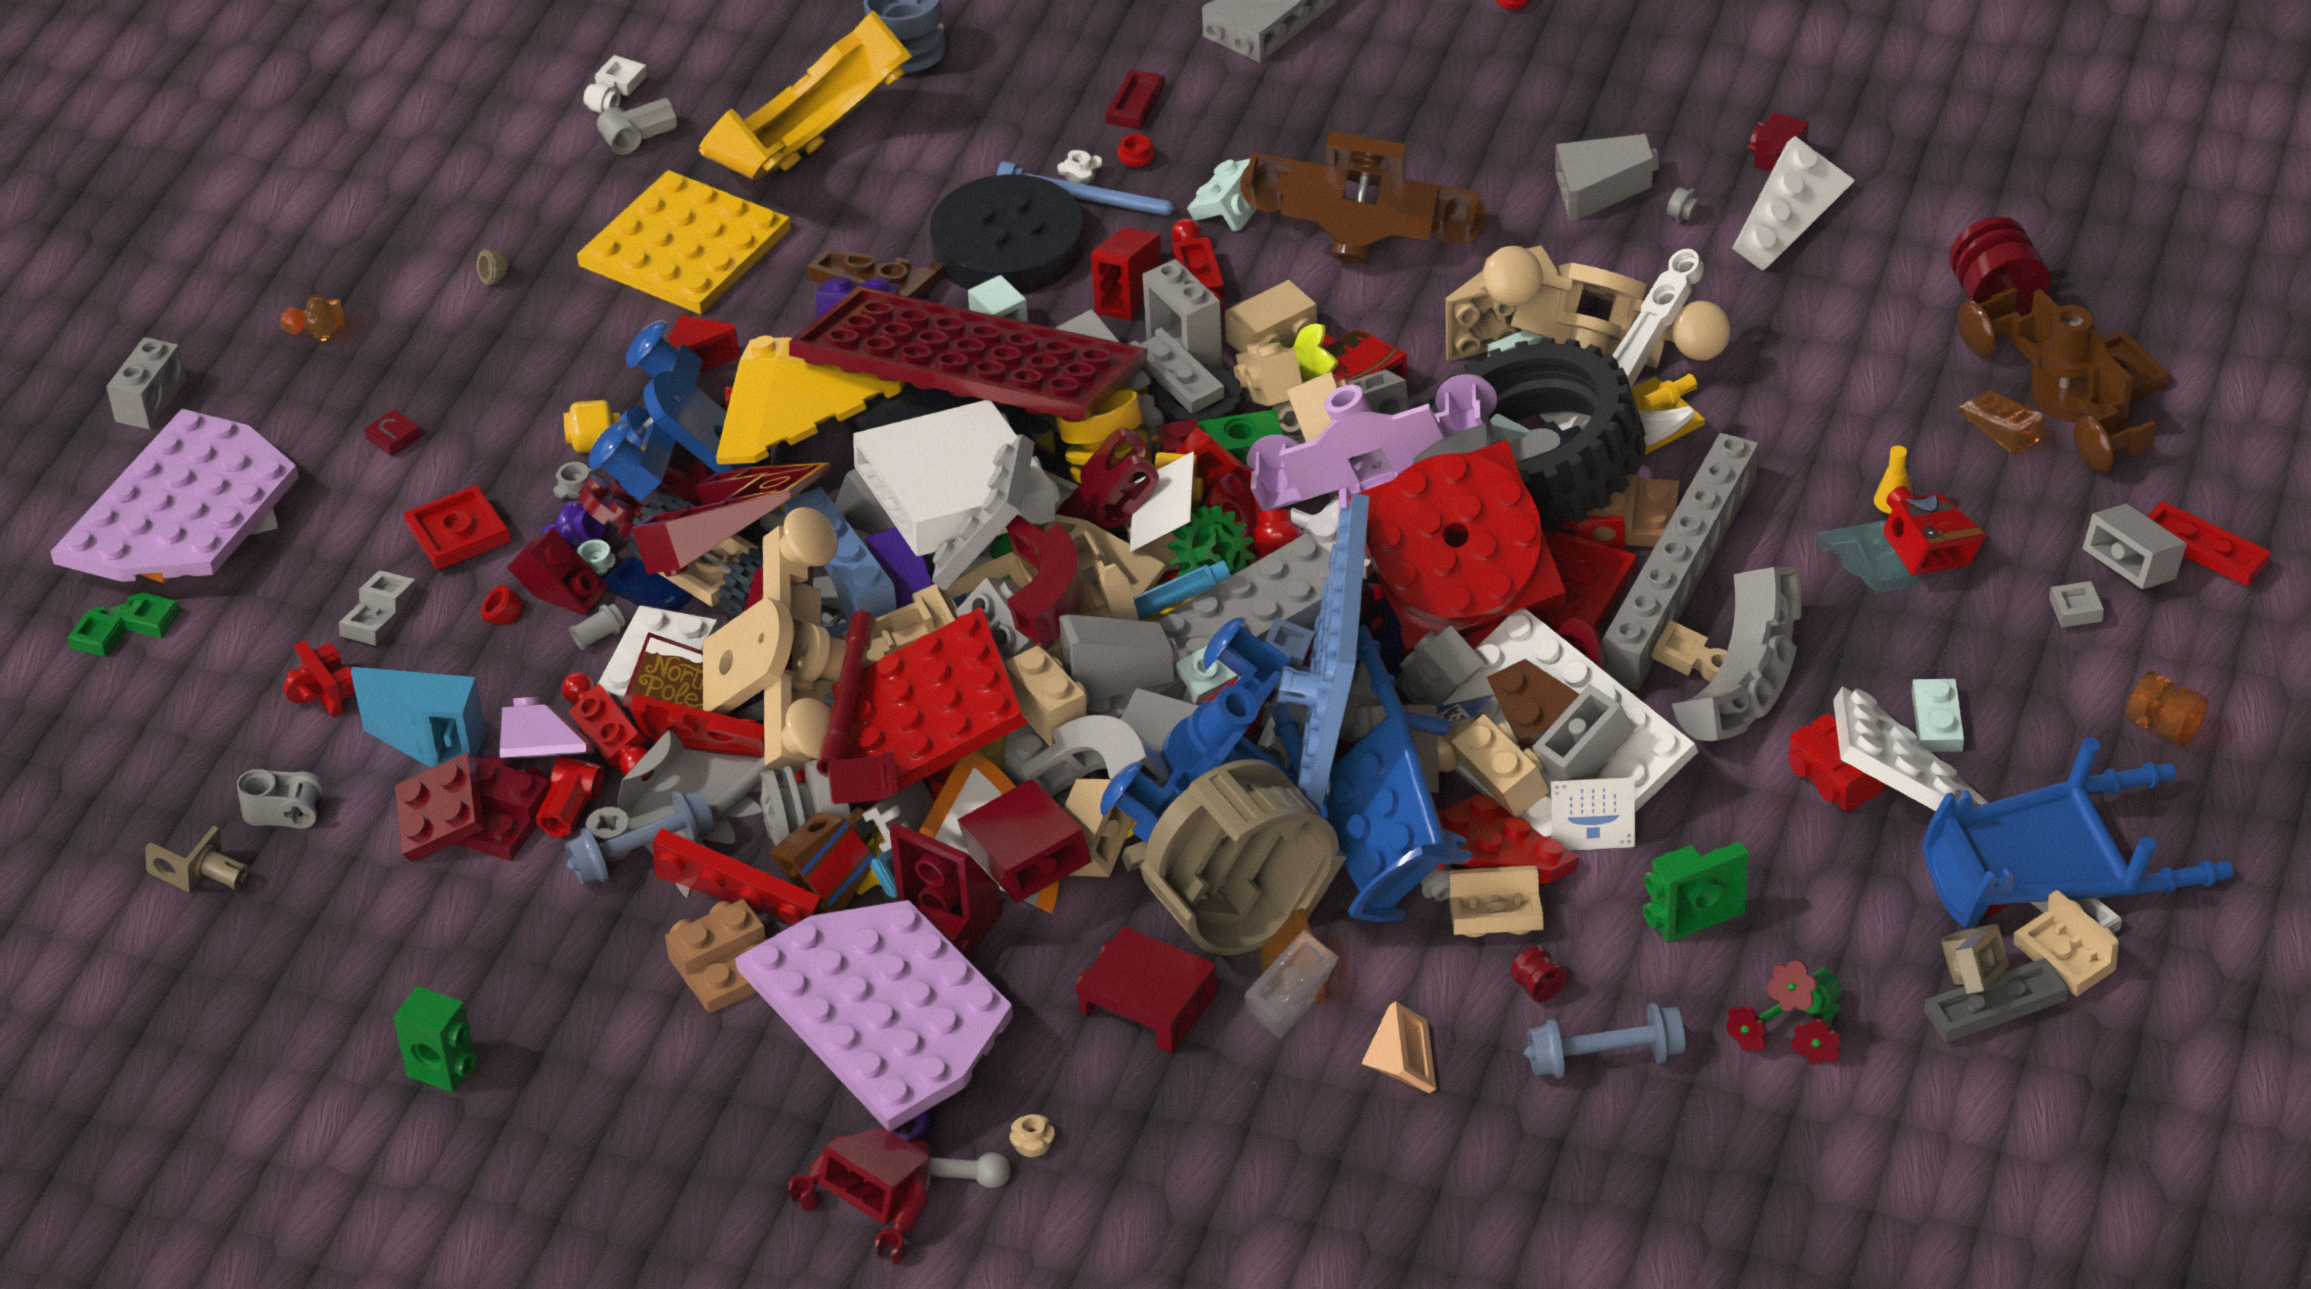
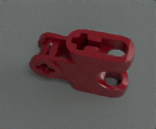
M1124 427L1114 430L1083 466L1080 472L1081 484L1059 506L1055 514L1087 520L1105 531H1108L1110 528L1120 527L1129 521L1132 514L1139 509L1159 482V475L1155 466L1144 458L1146 447L1139 434L1134 430ZM1133 443L1132 449L1122 460L1116 457L1115 453L1119 445ZM1134 473H1146L1144 480L1139 483H1132Z

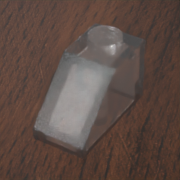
M1303 929L1244 994L1246 1012L1281 1039L1311 1006L1339 960L1338 956Z

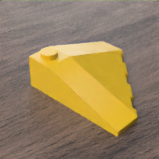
M760 336L751 339L739 361L716 455L717 464L756 463L769 457L767 449L778 445L782 440H787L790 445L818 433L816 425L826 422L830 417L836 416V420L841 422L865 410V402L875 398L878 393H884V396L887 398L900 393L906 382L900 380L883 381L878 379L876 375L864 372L847 373L842 371L840 367L828 364H808L804 362V359L789 356V341L792 339L789 337L773 338L771 336Z

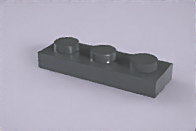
M2043 958L2003 972L1985 991L1967 994L1965 986L1928 998L1925 1000L1924 1012L1945 1043L2065 1002L2067 1001L2068 988L2048 960Z

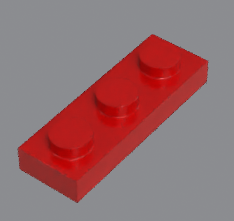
M2161 501L2147 516L2187 543L2184 557L2247 587L2270 562L2271 551L2164 501Z

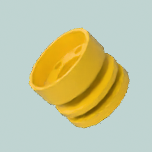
M1119 389L1086 421L1068 422L1063 420L1061 416L1055 415L1061 440L1072 444L1066 450L1065 455L1067 461L1071 463L1069 468L1071 479L1077 483H1081L1080 472L1083 466L1105 439L1117 428L1124 427L1136 431L1146 447L1144 458L1150 462L1153 461L1151 447L1146 445L1148 443L1147 432L1136 428L1143 422V415L1137 392L1131 389ZM1133 443L1119 445L1116 449V457L1122 460L1132 449Z

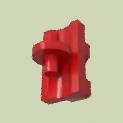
M305 640L294 644V650L301 658L302 664L299 670L293 669L288 672L287 679L283 685L285 696L289 701L299 704L303 702L312 703L317 696L332 718L344 713L341 700L356 694L351 668L347 666L330 674L342 668L341 658L331 642L314 650L310 648Z

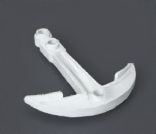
M1682 249L1670 258L1669 270L1659 276L1641 305V313L1612 355L1617 359L1619 368L1624 369L1631 388L1665 328L1673 323L1679 311L1683 308L1684 303L1692 292L1691 285L1696 284L1702 278L1704 265L1694 250ZM1687 406L1652 412L1638 410L1646 434L1644 437L1646 446L1659 442L1684 426L1695 416L1692 408ZM1559 411L1540 414L1545 423L1554 421L1561 430L1576 425L1583 429L1591 419L1588 415L1576 412Z

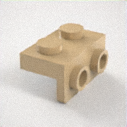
M1536 866L1461 869L1449 872L1450 912L1454 935L1464 934L1469 937H1480L1487 933L1497 932L1521 935L1533 930H1543V912L1539 896L1538 868Z
M2058 890L2049 894L2048 910L2014 932L2013 944L2034 962L2046 958L2068 990L2076 997L2116 971L2119 942L2113 932L2107 927L2099 925L2084 912L2077 902L2069 900Z

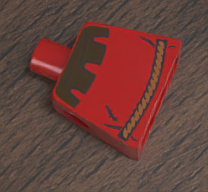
M1360 329L1353 330L1337 340L1325 333L1321 347L1338 360V365L1332 372L1340 380L1346 379L1349 382L1386 369L1405 379L1407 384V354L1404 351Z

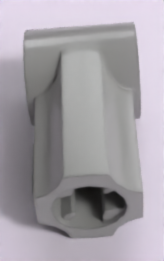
M667 98L628 111L620 107H611L605 110L597 120L599 132L612 150L620 155L635 151L642 140L674 130L677 127L676 116Z

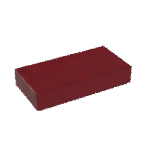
M1130 69L1105 113L1106 124L1141 130L1165 87V75Z

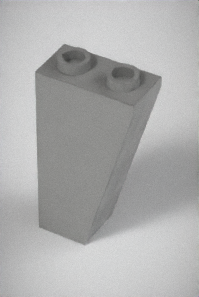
M1214 0L1202 7L1203 37L1261 63L1338 0Z

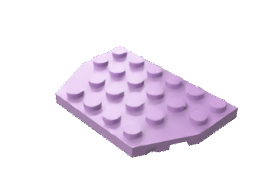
M181 409L50 551L53 564L121 582L136 581L137 574L162 572L163 579L178 578L183 575H214L299 478L296 465L249 425Z
M909 900L809 916L735 958L737 970L888 1132L965 1088L972 1078L974 1066L983 1054L987 1055L994 1045L995 1037L1004 1031L1013 1017L1012 1005Z

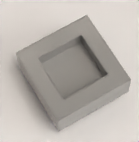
M2091 581L2050 588L2049 600L2061 628L2102 622L2104 609Z

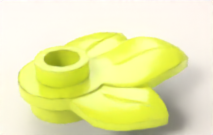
M1310 324L1304 327L1298 333L1294 346L1291 347L1296 352L1302 383L1332 372L1338 365V360L1321 347L1325 336V325Z

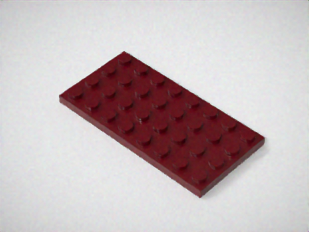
M861 286L856 287L789 341V356L804 359V362L811 365H833L840 367L842 371L847 373H869L876 375L878 379L883 381H905L913 383V386L919 389L936 388L950 391V394L955 397L964 398L972 396L990 400L996 406L1013 405L1022 407L1026 412L1032 414L1049 413L1058 415L1068 422L1086 421L1147 364L1148 348Z

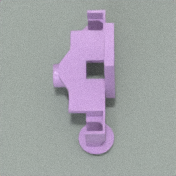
M1457 375L1446 380L1437 391L1435 401L1439 413L1434 414L1430 405L1426 404L1394 415L1373 412L1359 386L1345 385L1339 387L1325 399L1324 407L1332 422L1316 440L1300 444L1295 439L1285 435H1269L1260 438L1250 447L1247 454V465L1255 470L1251 472V491L1262 512L1339 490L1340 514L1341 507L1349 508L1348 496L1352 495V493H1358L1394 480L1401 472L1413 465V459L1445 437L1486 423L1492 442V423L1489 416L1493 413L1497 404V396L1493 386L1487 380L1476 375Z

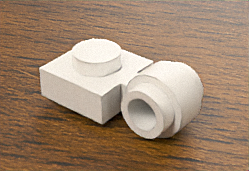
M614 55L595 74L596 84H590L584 93L585 105H588L591 111L601 114L611 107H619L620 94L629 96L647 77L646 65Z

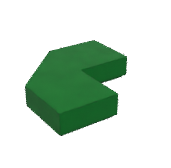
M142 592L127 597V603L105 609L102 605L86 611L67 637L69 648L106 657L125 630L162 639L181 613L180 603L176 600Z

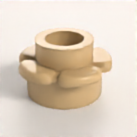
M1030 1114L1020 1117L1011 1126L1013 1131L1010 1133L1011 1143L1020 1154L1027 1157H1037L1046 1153L1055 1137L1054 1127L1049 1125V1120L1042 1115Z

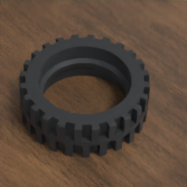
M1542 338L1540 344L1528 345L1527 340L1516 342L1513 349L1501 352L1499 347L1489 351L1490 357L1480 362L1473 359L1464 365L1465 371L1460 375L1471 374L1482 377L1493 386L1496 392L1497 404L1489 419L1498 413L1516 422L1536 414L1559 411L1576 412L1591 417L1587 425L1563 446L1538 458L1516 463L1524 485L1537 507L1542 530L1548 528L1549 532L1553 533L1562 530L1561 524L1571 520H1575L1578 524L1588 519L1587 513L1592 509L1598 507L1600 510H1603L1611 504L1610 496L1614 492L1622 494L1629 486L1628 474L1636 475L1641 467L1639 456H1644L1646 451L1644 440L1646 434L1624 369L1619 368L1617 359L1611 354L1603 357L1600 347L1589 344L1583 349L1579 340L1567 339L1564 344H1556L1554 338ZM1451 374V375H1450L1447 379H1445L1443 382H1445L1446 380H1448V379H1450L1451 377H1454V376H1456V375ZM1434 391L1428 399L1434 414L1439 413L1435 401L1437 391Z

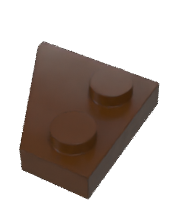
M1523 659L1487 677L1521 751L1534 745L1580 695L1527 659Z

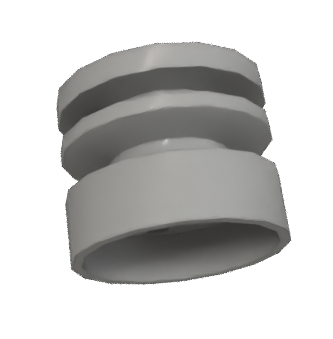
M818 759L805 763V782L799 784L790 766L782 768L784 787L781 788L778 786L773 770L761 772V808L768 837L774 846L778 845L816 813L823 811L843 817L844 819L850 815L848 803L832 804L829 778L817 771Z

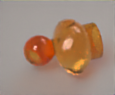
M314 294L307 300L305 311L298 308L286 309L280 317V325L285 332L290 334L300 333L306 327L316 339L325 341L331 337L335 330L345 328L340 299L328 300L323 295Z

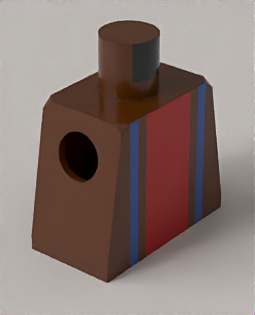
M858 807L846 819L823 811L816 813L769 852L770 856L793 885L821 896V913L838 912L845 909L869 873L871 861L875 858L862 841L875 826V822L873 819L866 822L862 815L865 811Z

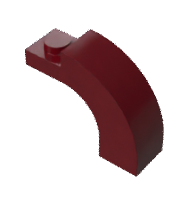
M1017 514L1006 526L1013 553L1039 572L1029 584L1008 598L1007 602L1015 629L1043 649L1061 635L1059 616L1067 614L1078 615L1085 597V582L1074 542L1066 530L1057 523L1051 529L1045 531L1039 524H1032Z

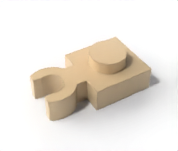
M1670 620L1657 641L1650 658L1688 676L1694 668L1700 671L1704 679L1711 682L1720 669L1727 651L1720 648L1709 649L1705 647L1708 640L1707 637Z

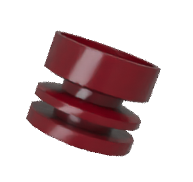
M1996 216L1982 219L1965 229L1956 238L1950 249L1949 264L1954 275L1965 290L1968 299L1978 304L1990 300L1992 295L2015 287L2018 290L2015 311L2019 315L2024 316L2032 311L2034 291L2041 289L2047 294L2050 289L2051 276L2044 261L2034 248L2023 226L2012 218Z

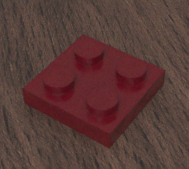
M468 752L395 785L401 852L410 862L484 830L477 760Z

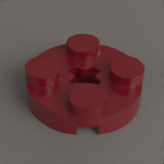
M591 474L579 491L578 500L580 504L603 525H606L608 520L620 525L616 533L632 539L629 536L630 530L635 526L633 525L635 517L640 519L643 515L640 512L643 506L649 507L640 504L633 498V495L627 494L625 492L626 489L619 484L618 480L610 484L602 478Z

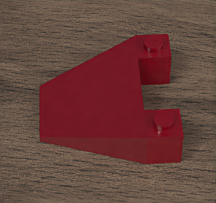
M829 462L745 467L714 473L695 486L701 506L652 514L632 528L647 575L664 572L666 577H671L686 572L689 569V563L734 534L750 528L751 523L830 472Z

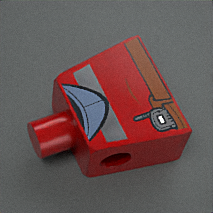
M1905 486L1895 488L1886 499V503L1892 511L1883 527V534L1912 576L1970 566L1986 534L1947 498L1938 493L1914 497Z

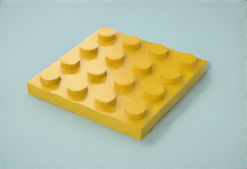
M667 170L577 253L578 263L583 268L702 315L791 229L790 217Z

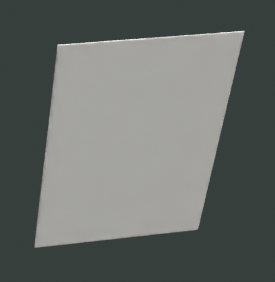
M1194 451L1157 470L1159 475L1158 484L1139 509L1132 514L1130 552L1190 522ZM1144 476L1143 478H1141V479L1135 481L1134 483H1139V482H1141L1142 480L1145 479L1146 476Z

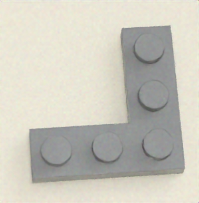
M1023 434L1011 445L1005 443L996 453L993 459V464L996 465L995 471L987 484L991 489L982 506L983 510L976 517L970 515L959 528L958 537L951 544L948 542L943 543L934 555L933 563L936 566L932 582L943 590H946L1020 512L1035 445L1032 440Z

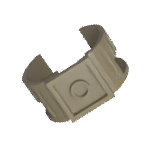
M1246 759L1230 762L1204 773L1192 781L1188 789L1172 802L1162 814L1150 835L1145 851V860L1141 865V872L1147 887L1201 949L1212 954L1226 956L1243 954L1259 949L1287 933L1291 925L1304 927L1347 856L1339 848L1338 837L1333 827L1280 768L1267 761Z

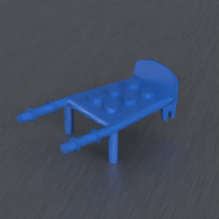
M1359 626L1356 656L1364 661L1372 680L1370 689L1372 693L1378 694L1387 716L1331 767L1320 814L1335 830L1339 848L1347 856L1343 864L1360 893L1347 911L1350 917L1378 923L1402 921L1408 914L1404 909H1396L1394 907L1440 863L1448 865L1451 863H1467L1473 857V854L1469 850L1459 849L1467 843L1463 836L1441 828L1411 730L1445 736L1450 728L1449 722L1444 718L1403 709L1394 688L1396 680L1394 676L1388 675L1379 654L1381 650L1380 643L1373 640L1367 626ZM1280 703L1270 709L1275 722L1273 731L1277 737H1281L1290 758L1288 767L1291 771L1296 772L1299 779V763L1302 753L1301 739L1297 732L1299 724L1295 718H1291L1286 704Z
M2085 738L2083 740L2068 781L1972 808V796L1968 790L1961 793L1960 800L1957 803L1952 793L1946 794L1930 820L1922 842L1926 866L1938 897L1948 913L1965 929L1975 928L1989 905L2048 901L2049 894L2056 890L2069 900L2132 896L2161 890L2166 894H2170L2178 887L2201 883L2205 887H2210L2214 885L2215 881L2230 879L2233 876V868L2229 861L2211 863L2209 860H2203L2199 863V866L2177 870L2163 867L2159 873L2145 875L2156 848L2155 840L2150 837H2141L2128 866L2088 794L2107 791L2109 795H2115L2119 792V789L2146 785L2150 789L2155 788L2160 782L2174 780L2176 778V770L2172 763L2155 766L2154 763L2147 762L2144 763L2142 768L2116 772L2111 768L2106 769L2104 774L2089 776L2100 748L2099 742L2094 738Z

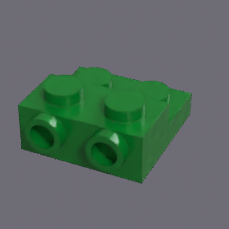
M1739 841L1723 848L1714 849L1702 856L1699 855L1693 845H1689L1652 859V872L1644 875V883L1651 896V902L1643 905V914L1649 927L1657 929L1664 940L1670 943L1745 914L1749 852Z

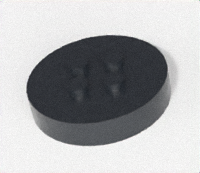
M1020 174L994 175L966 183L953 190L940 201L930 221L934 262L942 263L944 265L945 277L966 290L1001 275L1020 294L1038 291L1068 275L1078 264L1084 251L1083 216L1077 200L1063 187L1035 176Z

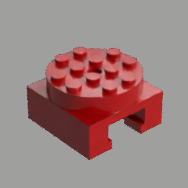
M1507 439L1466 454L1447 453L1426 458L1405 469L1394 480L1356 493L1369 496L1365 553L1368 559L1371 558L1392 614L1390 616L1391 622L1405 658L1415 650L1414 646L1432 630L1439 635L1451 625L1463 638L1495 623L1500 625L1510 615L1527 609L1538 619L1566 609V590L1541 529L1537 507L1524 485ZM1352 495L1348 496L1349 505L1351 502ZM1451 527L1454 533H1461L1467 537L1468 540L1464 545L1451 547L1445 542V539L1451 535Z

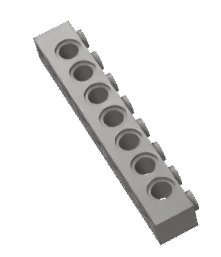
M1719 433L1603 637L1601 644L1607 656L1606 673L1623 687L1639 691L1655 662L1650 657L1657 641L1670 620L1677 623L1752 488L1757 475V442Z

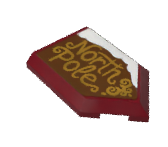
M648 632L624 695L621 708L630 710L633 693L703 710V651ZM750 699L726 714V716L740 718L737 711L752 704Z

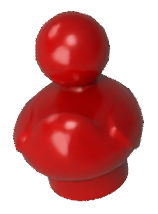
M1270 510L1258 513L1259 525L1253 529L1250 537L1253 539L1251 545L1255 550L1259 551V554L1255 559L1250 560L1249 564L1252 565L1303 535L1298 525L1292 522L1291 511Z

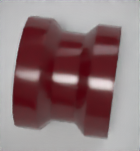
M1540 945L1524 950L1511 967V977L1518 985L1526 986L1528 995L1535 1002L1539 1003L1546 1002L1557 995L1564 987L1568 978L1566 969L1560 963L1552 962V956L1549 951Z

